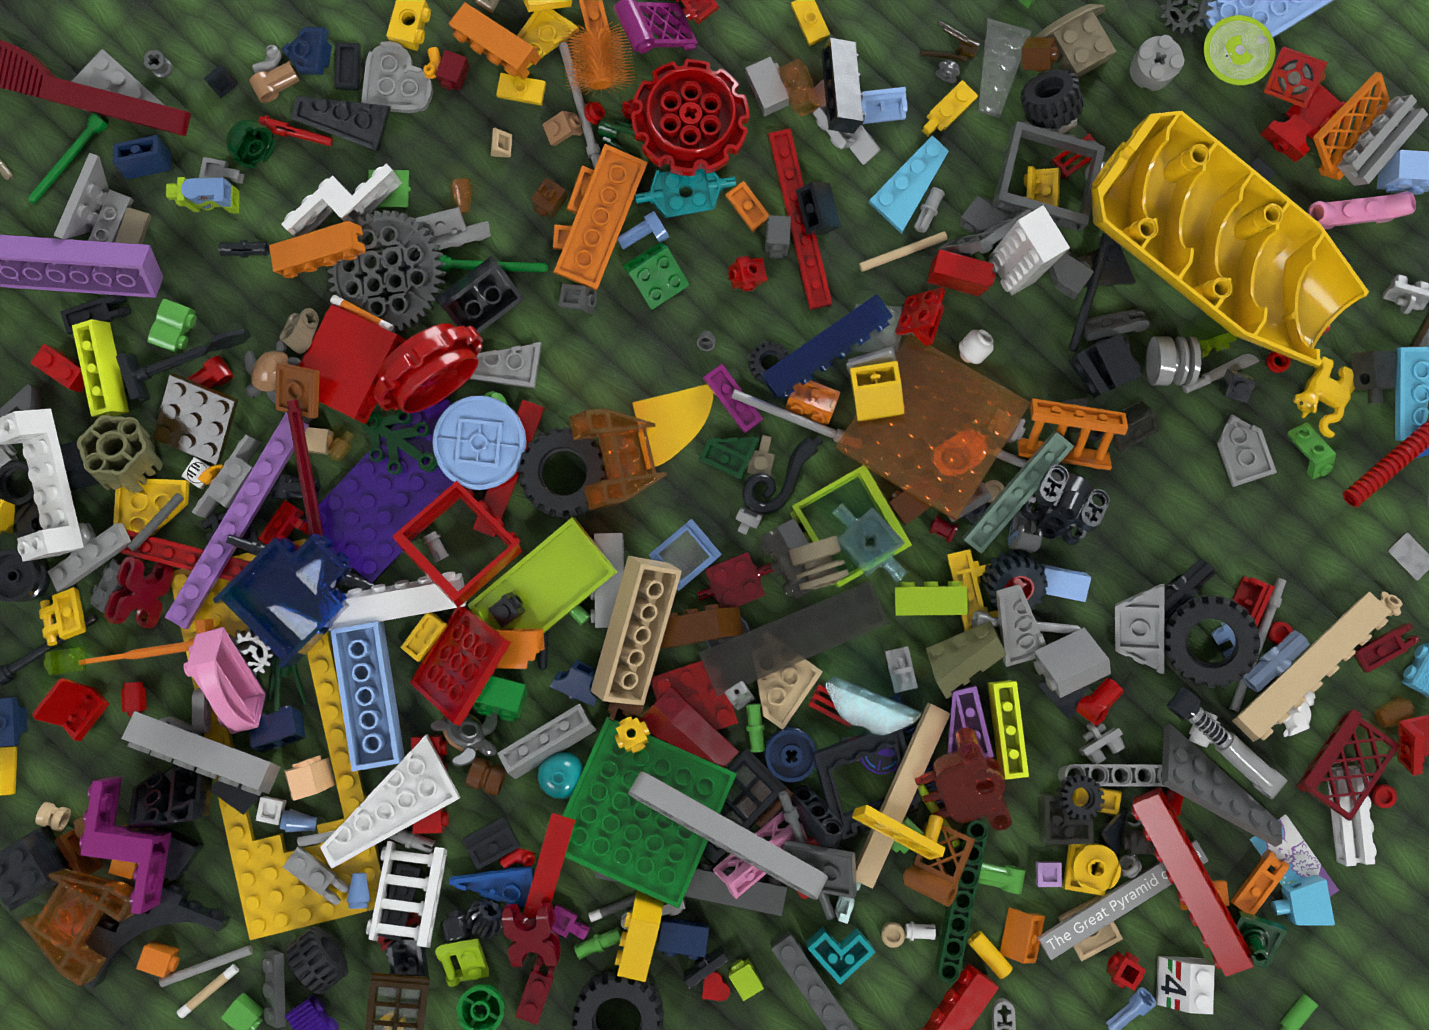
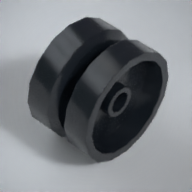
M18 550L0 552V600L5 602H28L41 597L47 591L51 582V577L48 573L51 569L47 561L42 558L23 562Z

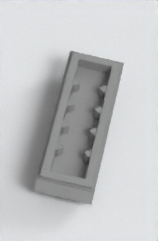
M109 189L88 241L115 243L126 208H131L134 200L131 197Z

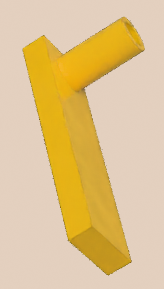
M868 805L854 809L852 818L929 860L943 857L945 847L937 843L943 824V818L940 816H929L923 836Z

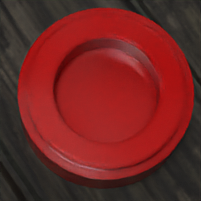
M1274 622L1270 625L1267 637L1273 644L1279 645L1285 637L1293 632V629L1285 622Z
M1377 784L1370 791V799L1378 807L1390 808L1395 804L1397 794L1393 787L1386 784Z

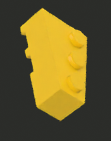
M638 890L632 913L627 912L624 927H628L627 932H622L619 946H623V951L618 950L615 965H619L617 976L646 982L664 902Z

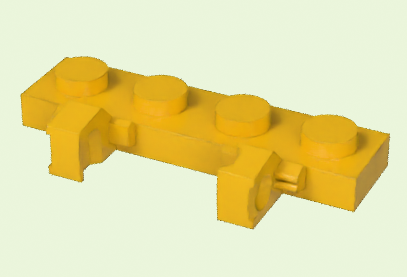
M970 549L947 554L952 580L962 581V585H967L968 615H961L964 631L973 629L972 616L974 611H985L991 617H999L998 610L988 612L987 607L983 605L978 582H981L980 576L986 573V565L979 566L978 561L973 562Z

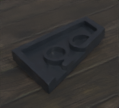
M1114 242L1113 247L1109 249L1098 286L1134 285L1136 282L1121 246ZM1099 249L1074 259L1086 262L1090 265L1091 270H1093ZM1089 281L1084 286V288L1088 287Z

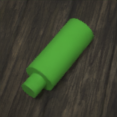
M1303 993L1281 1020L1280 1024L1283 1026L1280 1030H1299L1318 1007V1004Z

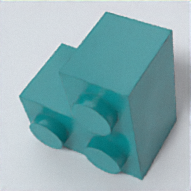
M822 926L806 941L808 950L840 985L875 953L872 944L857 928L838 943L827 929Z

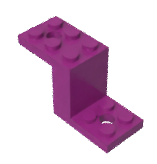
M110 776L95 780L88 790V798L90 800L88 809L84 814V823L86 824L84 833L80 838V855L139 863L134 871L136 883L135 890H133L130 896V905H132L131 913L142 914L160 905L171 832L115 825L123 777Z

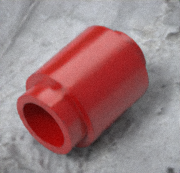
M143 682L123 683V689H121L122 712H127V716H132L134 711L142 714V710H147L146 687H143Z

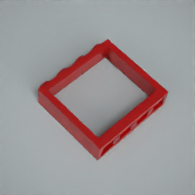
M458 481L454 482L392 536L396 544L457 608L463 605L522 552L519 545L521 541L516 537V534L512 531L508 533L504 529L505 524L498 516L493 518L488 513L490 511L488 506L482 500L477 502L473 498L475 495L473 491L463 487ZM461 499L508 548L463 588L457 591L410 541L456 501Z

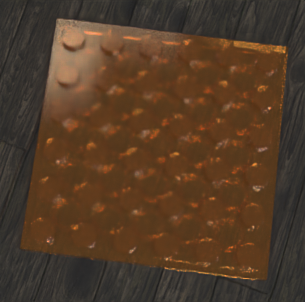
M909 334L896 353L902 386L904 414L858 421L856 414L835 448L957 521L1031 402L930 345L925 346L918 338Z

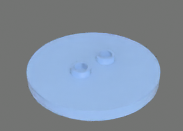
M470 396L456 401L443 412L435 426L433 451L437 463L453 482L458 481L465 488L483 490L502 485L515 475L519 465L523 462L521 455L523 452L526 453V434L520 418L507 404L492 397Z

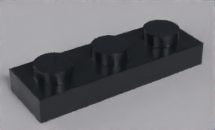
M398 864L395 875L420 878L422 869ZM392 885L388 899L414 902L417 888ZM385 909L381 923L407 927L410 912ZM378 933L377 935L389 939L403 941V936Z

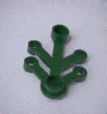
M399 410L395 415L382 417L379 413L372 412L366 425L362 423V429L370 435L372 449L369 451V458L372 461L379 463L385 458V453L381 450L380 435L387 439L390 461L387 464V471L392 475H399L403 471L398 447L416 459L423 471L431 473L438 468L439 465L435 455L432 453H422L404 440L417 436L427 437L430 434V427L426 423L419 422L415 427L391 431L385 426L397 423L407 425L412 421V414ZM407 414V419L402 421L401 416ZM372 420H375L376 424L373 427H370V422ZM422 426H425V432L419 433V429ZM379 451L380 456L374 459V453ZM426 458H430V463L428 465H424V460ZM398 464V469L393 472L392 466Z

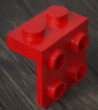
M61 678L38 705L32 716L36 720L62 726L73 740L81 742L110 703L95 687Z

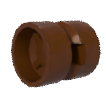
M475 757L465 786L476 790L482 787L485 793L497 797L504 783L507 771L503 765L495 763L491 766L488 760Z

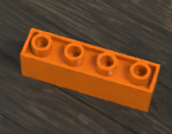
M466 2L463 3L448 23L454 31L452 35L461 43L466 41L480 55L483 52L487 55V59L496 66L501 64L504 66V70L513 77L517 75L525 80L530 73L526 68L531 62L536 65L541 59L533 46Z
M348 220L269 245L273 272L281 274L285 278H294L301 272H314L321 266H334L337 264V261L356 259L357 255L366 253L365 245L358 242L357 238L363 235L362 226Z

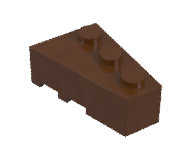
M718 604L704 606V611L698 612V608L685 610L682 616H678V613H670L660 649L744 635L739 607L718 608Z

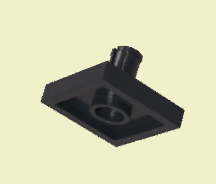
M77 441L60 444L70 491L100 484L85 470L80 450L77 447Z

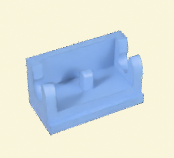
M905 87L862 92V111L865 113L863 124L906 119L907 100Z
M1044 564L1040 565L1047 577L1048 587L1045 588L1046 594L1086 602L1091 577L1087 573Z

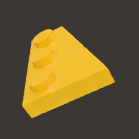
M553 9L534 11L517 36L533 46L540 58H543L557 48L560 43H563L562 41H566L569 37L576 34L572 32H579V27ZM530 62L526 68H529L533 64Z

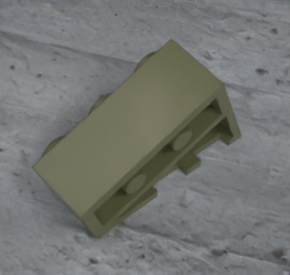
M991 621L926 648L935 680L946 699L952 695L951 691L959 685L963 684L965 686L969 683V678L979 670L984 672L1006 655L1001 639Z

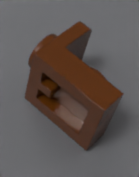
M610 702L607 713L611 714L609 720L614 721L618 709L623 710L622 714L628 717L635 718L636 715L641 716L645 705Z

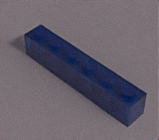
M876 294L762 373L760 377L776 399L779 396L785 399L795 392L793 389L795 385L801 383L803 386L814 378L812 373L818 369L821 372L825 371L833 365L832 359L837 356L842 359L852 352L850 349L852 345L858 343L860 346L871 338L869 334L875 329L879 333L890 325L888 320L893 316L879 295Z

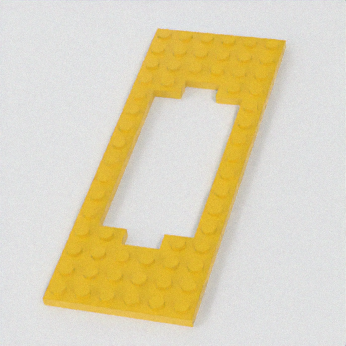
M308 539L294 541L299 546L295 554L312 559ZM250 553L232 556L310 576L305 598L298 599L218 578L189 629L181 627L183 640L187 642L189 639L195 638L197 634L195 621L203 619H214L215 629L224 627L227 634H231L234 637L237 636L236 630L238 629L245 631L246 628L253 629L272 624L275 642L303 636L344 815L342 819L317 825L318 834L335 831L365 801L366 794L360 770L352 771L333 648L329 631L324 630L318 605L321 601L317 578L315 575ZM185 569L174 570L171 584L174 600L192 571ZM186 651L187 659H189V651ZM192 677L194 689L200 688ZM211 707V729L209 733H204L205 738L235 749L232 734L226 726L219 724L218 716ZM219 775L214 779L215 783L218 781ZM218 797L249 940L374 910L382 872L377 844L332 869L320 848L325 842L303 847V849L337 873V876L347 883L349 887L352 873H367V884L371 900L368 902V908H348L349 902H346L348 892H341L331 883L328 888L341 898L340 903L334 905L326 900L323 895H319L283 868L295 851L286 850L283 833L255 840L249 810L243 815Z

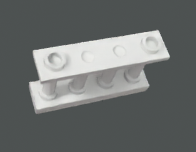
M387 841V847L384 846L381 852V861L384 862L373 918L368 921L366 934H369V940L378 941V933L411 937L417 941V946L430 948L447 850L435 847L434 853H430V855L395 850L396 843ZM393 860L428 864V867H431L430 876L422 879L392 875ZM388 885L422 888L423 891H426L425 901L415 903L386 899ZM384 909L419 913V916H422L421 924L416 928L382 924Z

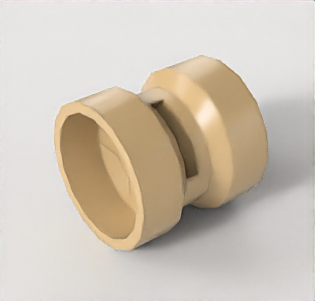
M44 802L37 812L35 822L43 827L51 826L53 830L60 832L66 827L70 819L71 810L66 807L57 808L53 803Z

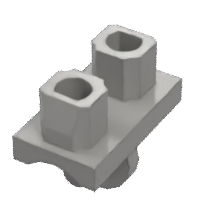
M1398 274L1391 280L1390 286L1383 292V299L1401 305L1400 311L1404 314H1409L1412 309L1423 310L1429 302V283L1419 281L1412 286L1408 284L1407 276Z
M908 646L884 651L894 693L918 688Z
M1089 723L1086 725L1089 732L1084 734L1083 738L1086 742L1091 738H1094V740L1078 750L1081 755L1087 756L1093 764H1099L1106 759L1100 749L1102 746L1107 744L1113 754L1125 748L1120 737L1123 733L1119 728H1112L1101 735L1100 733L1106 730L1104 724L1102 723L1095 727L1093 723Z

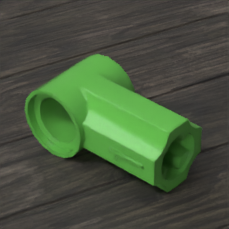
M982 862L978 883L999 887L1006 892L1021 894L1026 870L1011 865L1003 867Z

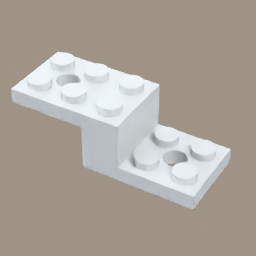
M385 164L383 167H378L373 172L372 177L366 183H361L355 189V193L351 195L332 176L330 179L322 181L319 189L313 195L305 197L298 209L289 212L281 225L294 237L313 232L333 212L344 222L349 220L358 223L359 216L366 219V213L371 214L374 212L377 206L400 186L402 182L395 172Z

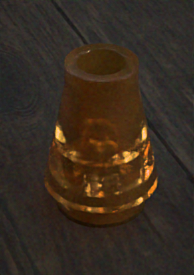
M452 179L450 189L456 208L459 207L461 213L470 212L473 187L470 184V179Z

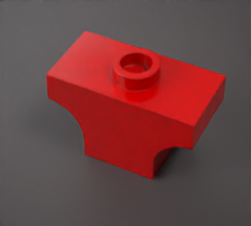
M1294 113L1285 122L1273 120L1264 128L1260 135L1269 141L1276 151L1284 153L1296 163L1310 150L1306 143V136L1313 127Z

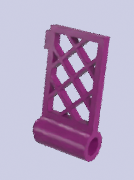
M620 0L615 4L613 9L635 52L643 54L650 51L653 47H684L685 50L696 49L695 45L698 42L679 3ZM657 11L659 14H661L663 16V19L655 12ZM670 11H673L676 17H674L670 13ZM653 21H655L659 26H661V29L657 27L653 23ZM668 21L671 24H673L676 28L674 29L670 24H668ZM667 31L671 36H673V39L670 36H668L665 32ZM652 32L656 34L659 38L655 39Z

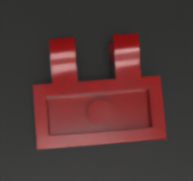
M284 500L258 539L265 544L277 548L282 547L295 554L299 546L287 539L294 527L308 535V523L300 519L304 512Z

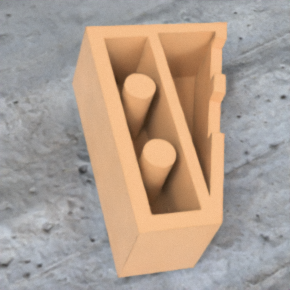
M320 755L293 764L291 769L284 770L293 801L318 794L336 785L329 757L321 759Z

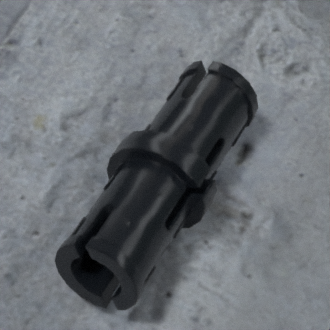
M241 239L239 242L221 241L219 243V253L221 256H241L242 258L268 256L269 244L267 241L248 242L246 239Z

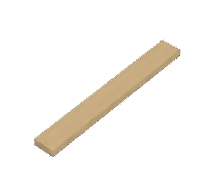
M927 703L879 812L902 824L951 713ZM872 828L856 862V881L873 889L894 840Z

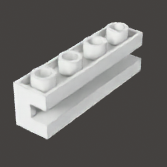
M1348 766L1350 775L1361 774L1359 767ZM1342 767L1331 768L1333 777L1344 776ZM1362 778L1351 779L1354 792H1361L1364 789ZM1345 779L1334 781L1337 794L1349 793ZM1328 781L1329 795H1332L1331 788H1330L1329 781ZM1350 796L1338 797L1340 806L1349 812L1352 807ZM1369 796L1366 797L1351 821L1346 820L1331 809L1336 862L1345 866H1356V863H1363L1365 865L1375 864L1377 851L1372 839L1374 825L1370 819L1369 809L1371 808V800Z

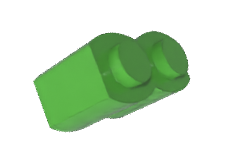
M163 299L147 342L180 354L187 347V333L189 329L193 328L196 323V311Z

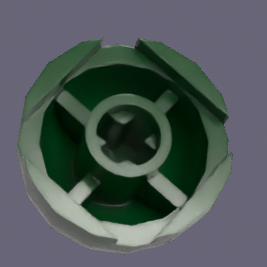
M255 120L239 121L231 127L227 134V150L239 165L245 168H256L258 166L255 164L261 160L265 163L274 151L275 140L272 138L273 133L266 126Z

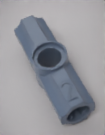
M1296 630L1291 632L1279 645L1272 647L1259 659L1260 662L1253 667L1249 674L1243 677L1245 684L1256 693L1261 691L1275 676L1278 677L1293 664L1292 661L1310 645L1307 639Z

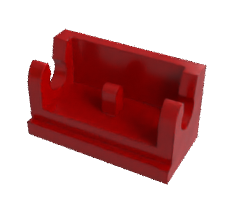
M1242 576L1232 600L1243 606L1253 617L1256 626H1258L1274 586L1253 577Z

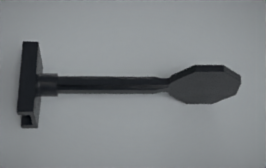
M244 329L224 332L210 338L205 346L195 347L148 367L143 366L139 368L135 356L126 353L116 356L130 399L135 400L139 398L140 402L150 399L144 381L151 379L153 375L204 356L210 351L230 349L243 344L251 337V334Z

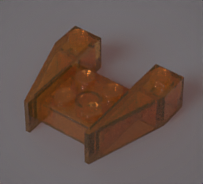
M605 408L585 410L569 417L574 440L599 438L608 480L599 481L584 487L589 510L607 508L623 503L667 475L666 472L656 473L647 434L648 429L656 427L655 423Z
M62 869L52 872L48 876L59 884L40 915L35 914L23 918L20 923L56 970L76 985L82 986L95 979L106 961L105 957L84 944L103 913L108 914L118 922L134 915V913H131L130 896L135 889L123 882Z

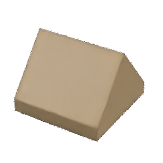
M493 128L491 156L511 157L512 134Z

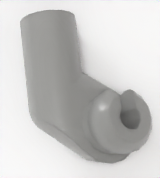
M269 45L266 48L267 56L265 61L252 65L255 74L262 71L270 72L277 68L282 57L281 51L278 50L277 46Z

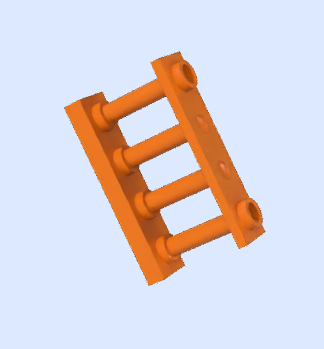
M1032 398L1030 404L1031 420L1035 422L1029 439L1021 438L1017 441L1019 456L1031 458L1044 443V441H1038L1046 422L1058 424L1056 432L1064 437L1068 426L1081 428L1075 446L1061 463L1111 470L1110 452H1107L1114 434H1126L1128 430L1126 413ZM1091 430L1104 432L1097 450L1084 448Z

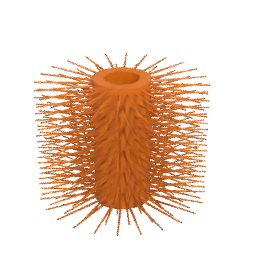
M599 26V28H590V30H586L584 33L573 35L577 37H569L570 39L577 40V42L569 40L574 43L563 45H575L574 47H564L575 48L565 51L579 53L569 57L581 62L577 63L576 60L570 59L574 62L564 63L575 64V66H565L576 67L565 69L576 70L568 73L580 72L570 75L577 78H571L575 81L566 83L580 85L577 87H583L582 85H584V88L590 87L588 88L589 90L596 89L597 91L601 89L602 95V89L613 88L615 86L612 85H618L613 82H621L616 80L632 81L625 80L626 75H629L625 72H629V70L624 69L634 67H623L632 64H622L619 62L629 59L622 58L628 55L617 56L627 53L619 50H627L621 47L631 46L620 45L630 43L619 42L628 40L619 39L627 37V35L617 36L614 34V31L600 29L601 26Z

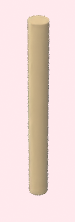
M944 231L859 263L860 270L862 272L946 241L948 239L947 234Z

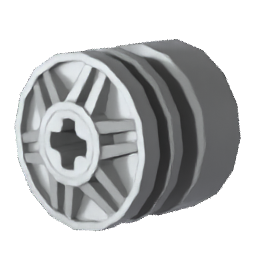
M1170 336L1152 337L1146 354V372L1149 383L1152 386H1167L1173 381L1176 385H1194L1198 380L1201 368V349L1198 339L1194 336L1186 338L1178 336L1173 341Z

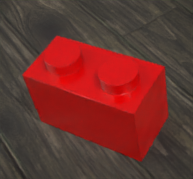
M43 344L30 362L70 390L81 393L85 388L80 364L54 347Z

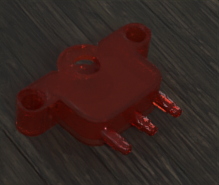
M962 728L955 735L958 751L937 758L933 764V771L915 778V783L920 785L932 781L936 782L938 790L924 795V802L943 799L946 807L933 812L931 815H937L941 818L951 816L953 820L961 823L987 816L995 830H1006L1011 826L1012 819L1008 803L1003 794L1006 786L1001 766L995 759L986 756L980 740L973 729Z

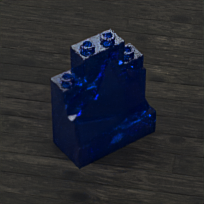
M312 534L296 551L294 550L296 546L288 538L275 537L213 599L215 603L224 602L282 660L278 664L281 669L295 665L333 626V623L350 606L345 601L347 599L345 594L339 589L334 590L333 588L353 569L349 564L351 560L342 551L338 553L332 547L334 543L324 534Z

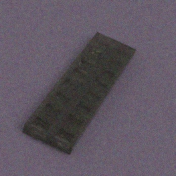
M868 581L698 654L716 697H719L741 681L747 685L885 626L889 622L871 581Z

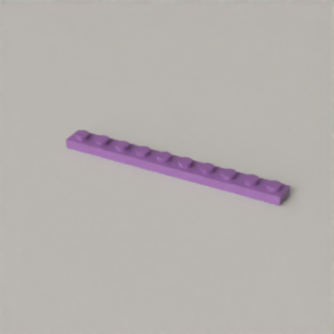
M287 412L165 616L166 619L184 629H189L237 548L226 543L229 534L243 538L294 451ZM303 422L304 430L306 431L309 425Z

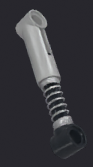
M1181 687L1166 705L1167 708L1179 718L1194 724L1195 728L1199 727V731H1203V735L1207 736L1210 740L1212 739L1215 749L1244 774L1259 792L1273 800L1287 783V779L1269 767L1235 734L1221 727L1200 706V699L1189 690Z

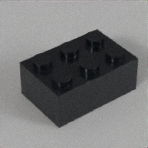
M492 256L436 297L439 304L457 327L465 326L466 328L472 326L478 333L524 300L521 293Z

